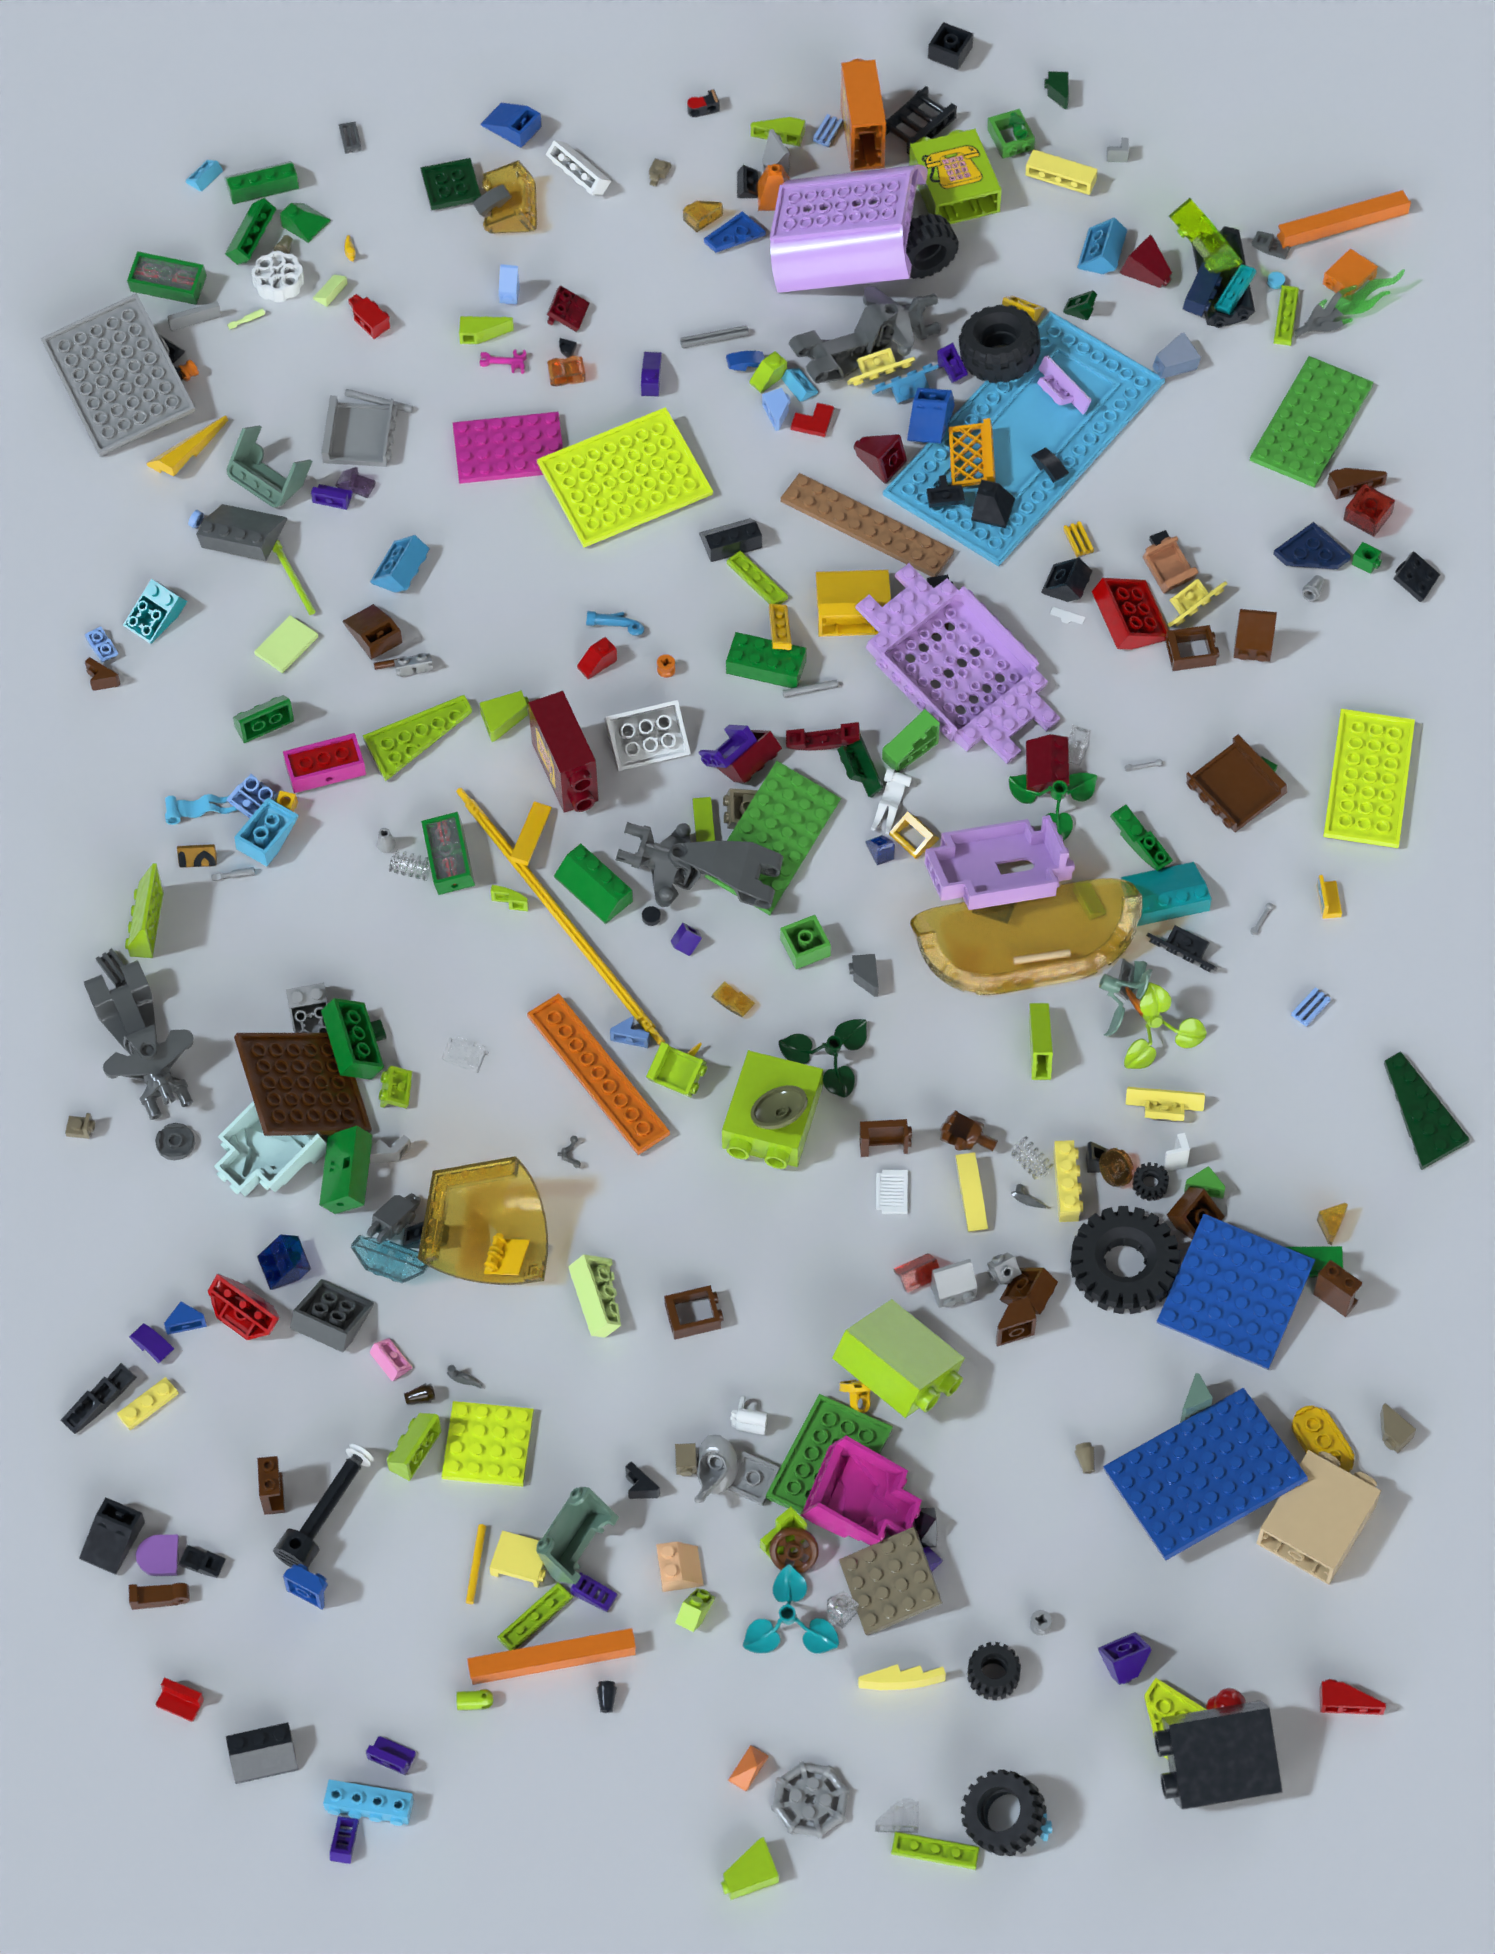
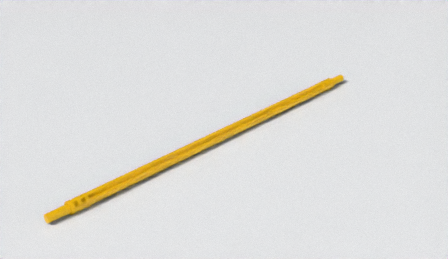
M458 788L456 793L465 803V807L634 1016L640 1026L646 1032H649L659 1046L661 1042L665 1043V1040L655 1029L654 1023L644 1013L530 869L525 865L510 861L513 848L475 800L471 799L463 788Z

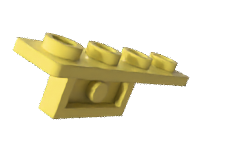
M887 348L858 358L857 363L862 375L850 378L847 383L848 385L853 384L857 386L864 383L863 380L869 378L871 381L879 378V374L886 373V375L896 372L897 368H909L912 366L911 363L915 361V357L895 362L891 348Z
M1199 579L1194 580L1169 600L1180 615L1167 625L1169 627L1174 624L1176 627L1185 621L1184 617L1186 615L1190 617L1198 611L1197 607L1199 605L1205 606L1211 601L1210 597L1212 595L1218 596L1221 594L1227 582L1224 581L1208 593Z
M1127 1087L1125 1104L1145 1106V1118L1184 1121L1185 1110H1204L1205 1093Z

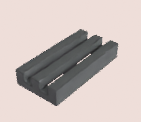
M356 122L339 124L345 154L348 151L353 153L357 149L362 151ZM352 126L357 145L353 144L352 135L350 131V127ZM343 128L347 130L350 146H347Z
M111 948L107 954L105 952L102 954V957H96V961L114 986L118 988L126 983L110 957L114 959L119 967L124 966V964ZM105 960L116 973V975L119 977L120 981L116 980V978L104 964Z

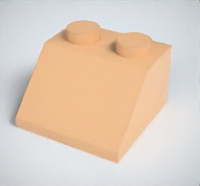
M677 1541L656 1544L662 1592L704 1586L698 1546Z

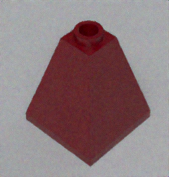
M1149 235L1128 256L1120 270L1122 275L1161 288L1163 285L1166 287L1172 280L1170 277L1172 272L1152 235Z
M901 435L866 436L857 440L854 444L857 457L885 484L907 462Z

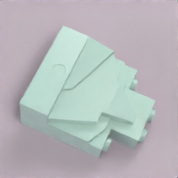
M253 1101L218 1136L222 1141L220 1145L227 1153L214 1167L219 1171L216 1175L224 1182L228 1180L231 1183L229 1187L237 1195L241 1192L246 1197L259 1183L266 1190L271 1188L276 1192L305 1164L311 1162L314 1165L326 1153L327 1144L318 1134L264 1136Z

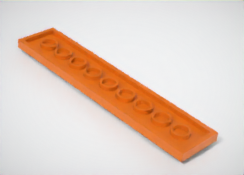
M559 993L527 1013V1017L637 1155L670 1135L668 1128Z

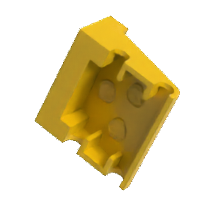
M889 571L816 572L818 637L877 635L879 632L855 607L869 594L881 607L891 600Z

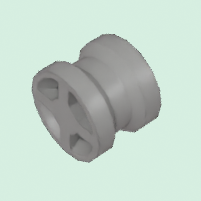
M1038 1610L1032 1614L1030 1628L1034 1634L1042 1636L1049 1632L1052 1620L1050 1614L1044 1610Z

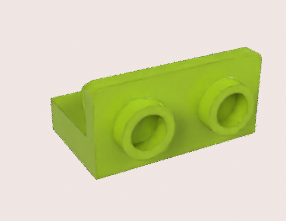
M390 1066L386 1071H383L380 1079L382 1089L378 1097L381 1100L380 1107L384 1108L387 1104L406 1109L409 1106L412 1071L395 1066Z

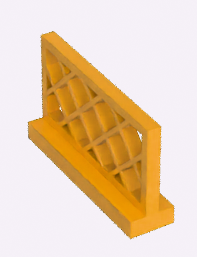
M983 419V423L949 427L952 486L980 485L981 479L996 483L991 419ZM981 429V432L976 437L970 434L973 430ZM962 432L963 435L957 439L953 436V433ZM967 436L972 439L968 445L962 442ZM976 443L982 446L978 451L972 449ZM958 445L964 448L960 453L954 451ZM967 451L974 454L969 460L963 457ZM977 457L983 460L978 466L972 463ZM959 459L965 462L960 468L955 465ZM969 465L974 468L970 474L964 471ZM979 471L983 474L984 478L975 479L973 476ZM960 474L966 477L963 481H956Z

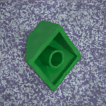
M290 203L280 213L282 227L307 243L330 222L329 218L304 203Z

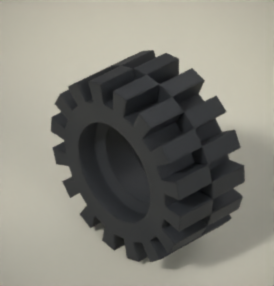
M1148 1162L1147 1166H1145V1163L1141 1164V1168L1138 1167L1136 1172H1134L1133 1190H1136L1135 1194L1137 1196L1141 1194V1199L1147 1197V1201H1150L1151 1197H1153L1155 1201L1157 1197L1162 1198L1163 1194L1167 1192L1169 1176H1167L1168 1172L1166 1170L1163 1171L1164 1167L1162 1165L1158 1168V1163H1154V1166H1151V1162ZM1148 1176L1155 1177L1158 1180V1184L1154 1187H1149L1144 1184L1143 1179Z

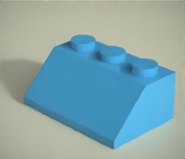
M1115 217L1090 227L1077 268L1099 274L1114 271L1118 266L1128 229Z
M416 535L394 541L370 583L395 593L407 590L411 585L410 581L419 572V566L426 560L430 548Z

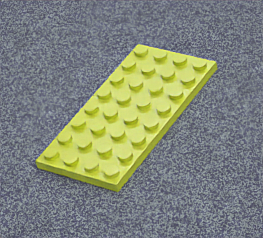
M1341 709L1323 837L1393 848L1399 847L1415 719Z

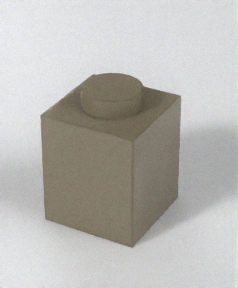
M695 1443L675 1444L676 1475L688 1477L697 1474Z

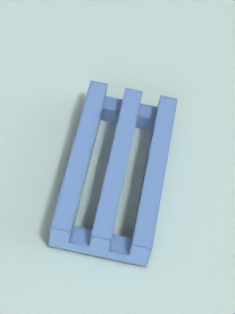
M827 114L814 135L813 142L829 147L842 126L843 119L837 120V117L833 116L831 118ZM836 124L828 139L824 141L826 136L829 134L832 126Z
M1316 987L1291 1014L1292 1017L1306 1027L1331 1000L1330 997H1325L1323 992H1318L1319 989ZM1316 996V998L1311 1002V1004L1300 1015H1298L1302 1011V1009ZM1320 1000H1322L1323 1002L1311 1013V1015L1306 1020H1304L1303 1018L1310 1012V1010Z

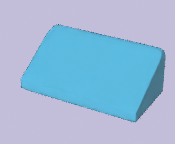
M206 160L185 182L198 191H203L223 172V169L218 161Z
M800 368L786 369L782 376V381L800 402L818 394V390Z

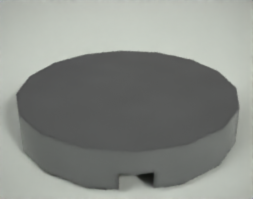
M171 1123L164 1126L157 1133L155 1139L156 1148L160 1155L174 1161L187 1157L193 1151L195 1145L193 1132L181 1123Z

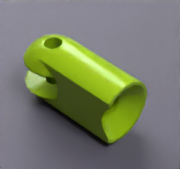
M487 1689L457 1692V1711L487 1709L493 1704V1694Z

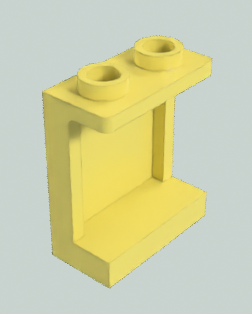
M502 1530L489 1567L490 1575L499 1577V1574H504L532 1582L534 1587L538 1588L539 1583L544 1582L546 1576L545 1565L536 1551L539 1540Z

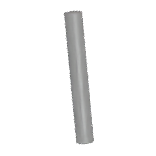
M837 680L786 689L783 690V696L789 697L838 687Z

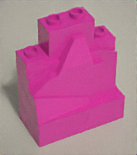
M844 1436L828 1447L800 1516L843 1538L851 1536L871 1546L882 1541L886 1533L893 1536L914 1527L912 1524L914 1519L920 1514L922 1500L903 1490L907 1483L906 1475L908 1470L852 1438Z

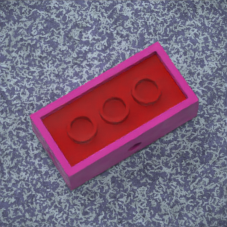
M355 733L283 751L284 762L293 793L366 775L364 760Z

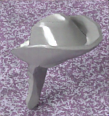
M709 1435L701 1443L697 1456V1477L702 1488L694 1499L696 1503L704 1502L710 1493L724 1492L733 1484L738 1470L737 1454L731 1442L721 1435Z

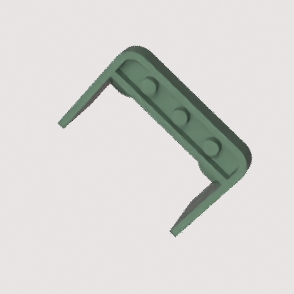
M258 425L242 428L227 466V475L231 480L271 507H280L303 486L313 461L309 459L293 462L286 479L262 463L264 450L256 443L262 427Z

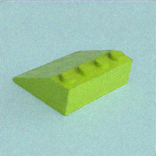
M156 863L150 866L140 879L138 889L134 890V900L136 901L135 905L131 907V916L133 918L132 921H129L128 932L130 935L125 941V949H128L130 957L153 958L164 895Z

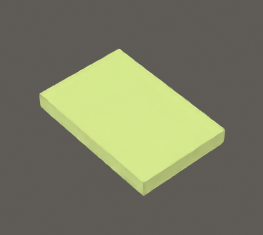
M290 615L254 653L257 657L283 673L318 638V633Z

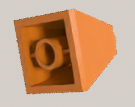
M768 165L758 180V211H775L780 185H783L786 180H791L782 165Z

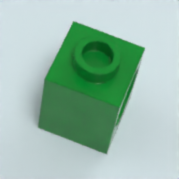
M1362 542L1354 553L1352 565L1371 574L1375 568L1378 569L1381 565L1382 559L1380 557L1382 551Z

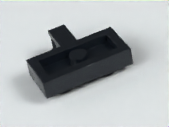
M946 475L939 476V486L926 490L929 508L965 504L962 485H948Z

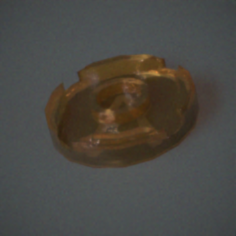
M1117 1148L1109 1149L1101 1155L1099 1166L1104 1180L1113 1187H1122L1129 1184L1133 1179L1132 1170L1134 1169L1130 1156L1124 1150Z

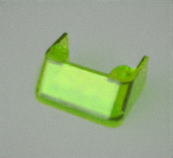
M1191 198L1169 215L1170 219L1178 226L1177 232L1182 238L1187 237L1204 258L1203 260L1206 263L1204 266L1210 273L1213 271L1216 274L1238 267L1243 263L1231 245Z

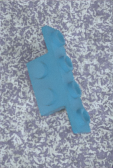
M931 363L922 367L923 370L920 372L913 370L906 373L907 377H895L891 379L892 383L887 385L885 382L880 383L871 392L874 395L891 388L898 404L915 397L918 388L930 389L925 374L938 369L939 365L933 366Z

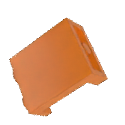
M1350 248L1325 272L1323 284L1328 289L1336 293L1339 292L1342 298L1350 302L1353 299V294L1367 280L1373 281L1376 278L1378 266Z

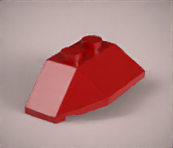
M221 1274L216 1275L207 1290L211 1297L216 1318L246 1340L270 1335L280 1318L272 1304L244 1284Z

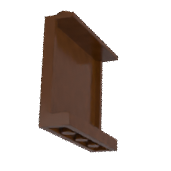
M1239 734L1233 737L1232 745L1194 774L1186 773L1187 786L1192 791L1195 790L1203 803L1207 802L1215 816L1219 815L1223 819V824L1234 832H1237L1287 793V784Z

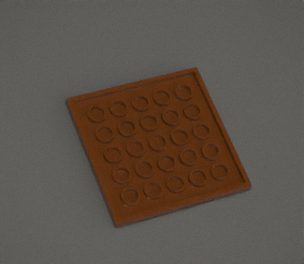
M236 1033L234 1039L264 1136L333 1135L336 1132L354 1126H359L369 1133L372 1131L356 1078L340 1075L328 1033Z

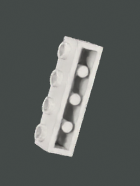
M554 140L546 153V156L555 165L561 167L567 175L574 178L575 182L582 185L591 195H603L611 182L609 178L566 142Z

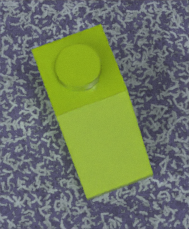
M774 351L761 361L749 383L760 393H763L782 378L787 369V361Z

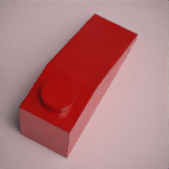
M1327 1679L1321 1682L1319 1688L1320 1713L1384 1715L1386 1704L1344 1682H1337L1335 1679Z

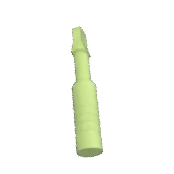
M261 308L238 321L227 324L229 330L233 329L239 324L265 315V312Z

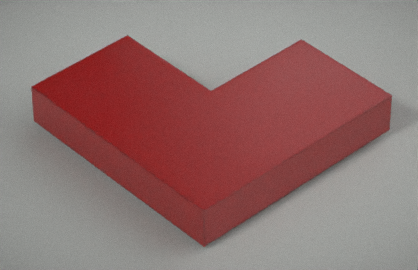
M817 403L813 416L795 412L791 430L825 437L834 412V406Z

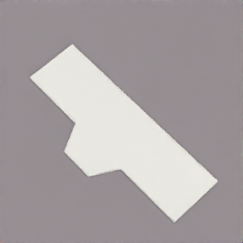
M1053 607L1050 612L1051 615L1060 617L1061 621L1066 624L1070 621L1083 624L1085 620L1084 616Z

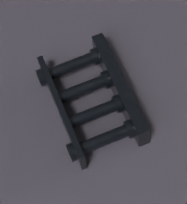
M928 86L918 90L914 97L891 117L885 119L886 135L891 132L907 143L908 155H910V144L925 137L933 139L957 115V106L953 103L943 108L928 97ZM925 103L940 114L936 117H931L918 107ZM913 112L928 122L925 127H920L907 117ZM902 122L917 132V134L910 137L896 128V126Z

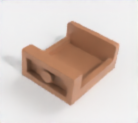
M1177 536L1173 538L1167 537L1161 541V544L1157 546L1153 544L1147 547L1143 555L1145 563L1163 594L1195 579L1199 573L1196 567H1190L1177 545Z

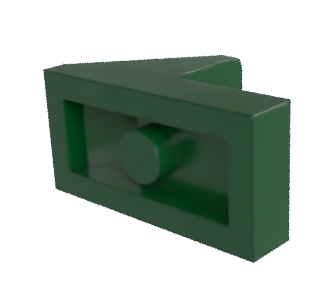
M1092 290L1069 298L1063 312L1070 316L1089 320L1093 311V305L1095 304L1094 301L1097 297L1096 292Z

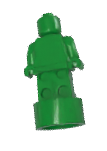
M1012 112L1009 118V126L1011 125L1014 128L1013 134L1015 139L1023 140L1028 135L1025 122L1021 117L1017 116L1016 112Z

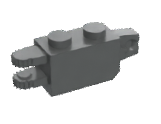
M413 1193L406 1197L394 1195L373 1214L372 1224L367 1231V1235L372 1237L378 1232L379 1235L376 1241L379 1243L386 1239L391 1240L395 1235H399L407 1224H411L415 1219V1210L420 1205L421 1198Z

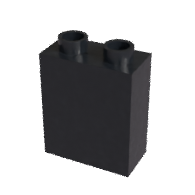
M1262 1701L1161 1717L1163 1730L1154 1731V1741L1158 1756L1168 1757L1170 1772L1161 1773L1160 1775L1162 1791L1165 1799L1174 1798V1802L1182 1810L1282 1793L1270 1708Z

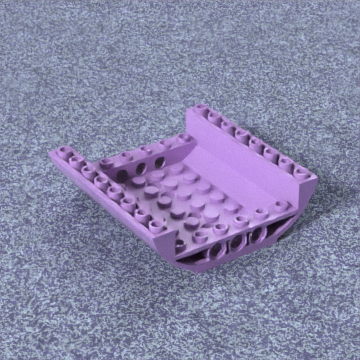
M919 164L786 180L779 187L770 234L771 263L777 292L910 279L912 264L907 256L906 246L917 185L926 184L928 170Z

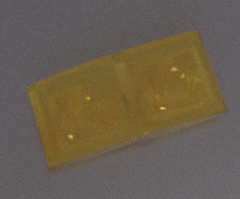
M725 981L711 996L723 1007L740 1017H743L755 1004L741 991L738 993Z

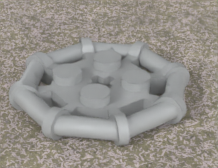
M802 1761L795 1768L782 1777H777L775 1780L776 1789L771 1809L778 1815L790 1834L798 1833L821 1838L824 1833L840 1822L845 1821L846 1804L850 1791L841 1782L830 1765L826 1767L806 1764ZM807 1772L821 1774L822 1777L820 1780L815 1777L807 1778ZM801 1774V1781L793 1786L788 1783ZM828 1778L837 1789L836 1791L831 1792L825 1784ZM784 1789L790 1792L789 1802H782ZM807 1796H814L815 1804H806ZM839 1798L837 1811L831 1809L832 1799ZM790 1809L796 1818L792 1821L785 1810ZM827 1815L832 1817L820 1826L819 1821ZM806 1820L814 1823V1827L799 1824L801 1821Z

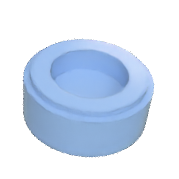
M199 510L194 511L188 525L194 529L199 527L203 521L204 513Z

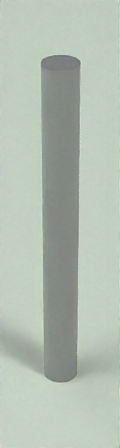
M350 389L345 390V396L379 405H390L391 400ZM394 401V406H397L398 410L412 413L413 406Z

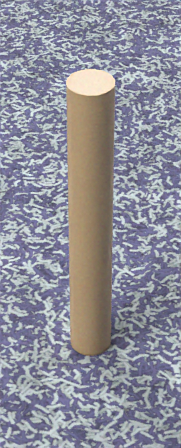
M1068 949L1013 957V962L1016 965L1071 957V952Z

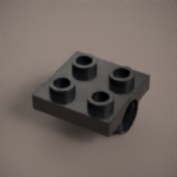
M1413 551L1396 569V575L1393 579L1421 602L1425 599L1441 574Z

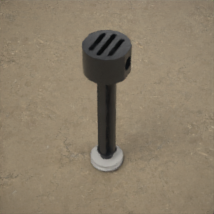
M356 1444L348 1445L349 1448L345 1449V1452L350 1458L346 1459V1462L300 1531L291 1528L287 1529L275 1546L274 1554L287 1566L292 1567V1565L302 1564L308 1568L320 1549L313 1539L359 1470H361V1465L370 1467V1462H374L372 1455Z

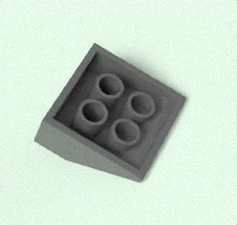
M321 1279L293 1310L290 1329L344 1352L354 1340L374 1306V1302Z

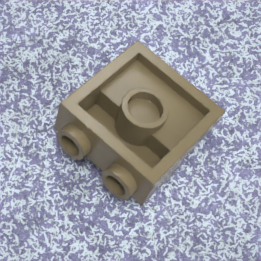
M730 788L727 794L724 795L723 806H727V812L724 813V823H727L728 829L736 827L758 790Z

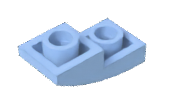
M98 627L85 634L86 640L102 663L118 655L117 650L106 636L102 627Z

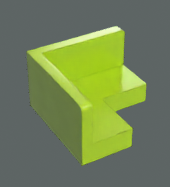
M791 1506L775 1519V1528L760 1539V1548L770 1559L769 1547L771 1540L780 1530L788 1527H799L807 1530V1523ZM794 1535L785 1537L787 1542L795 1540ZM778 1546V1554H784V1546ZM792 1547L790 1550L794 1551L796 1547Z

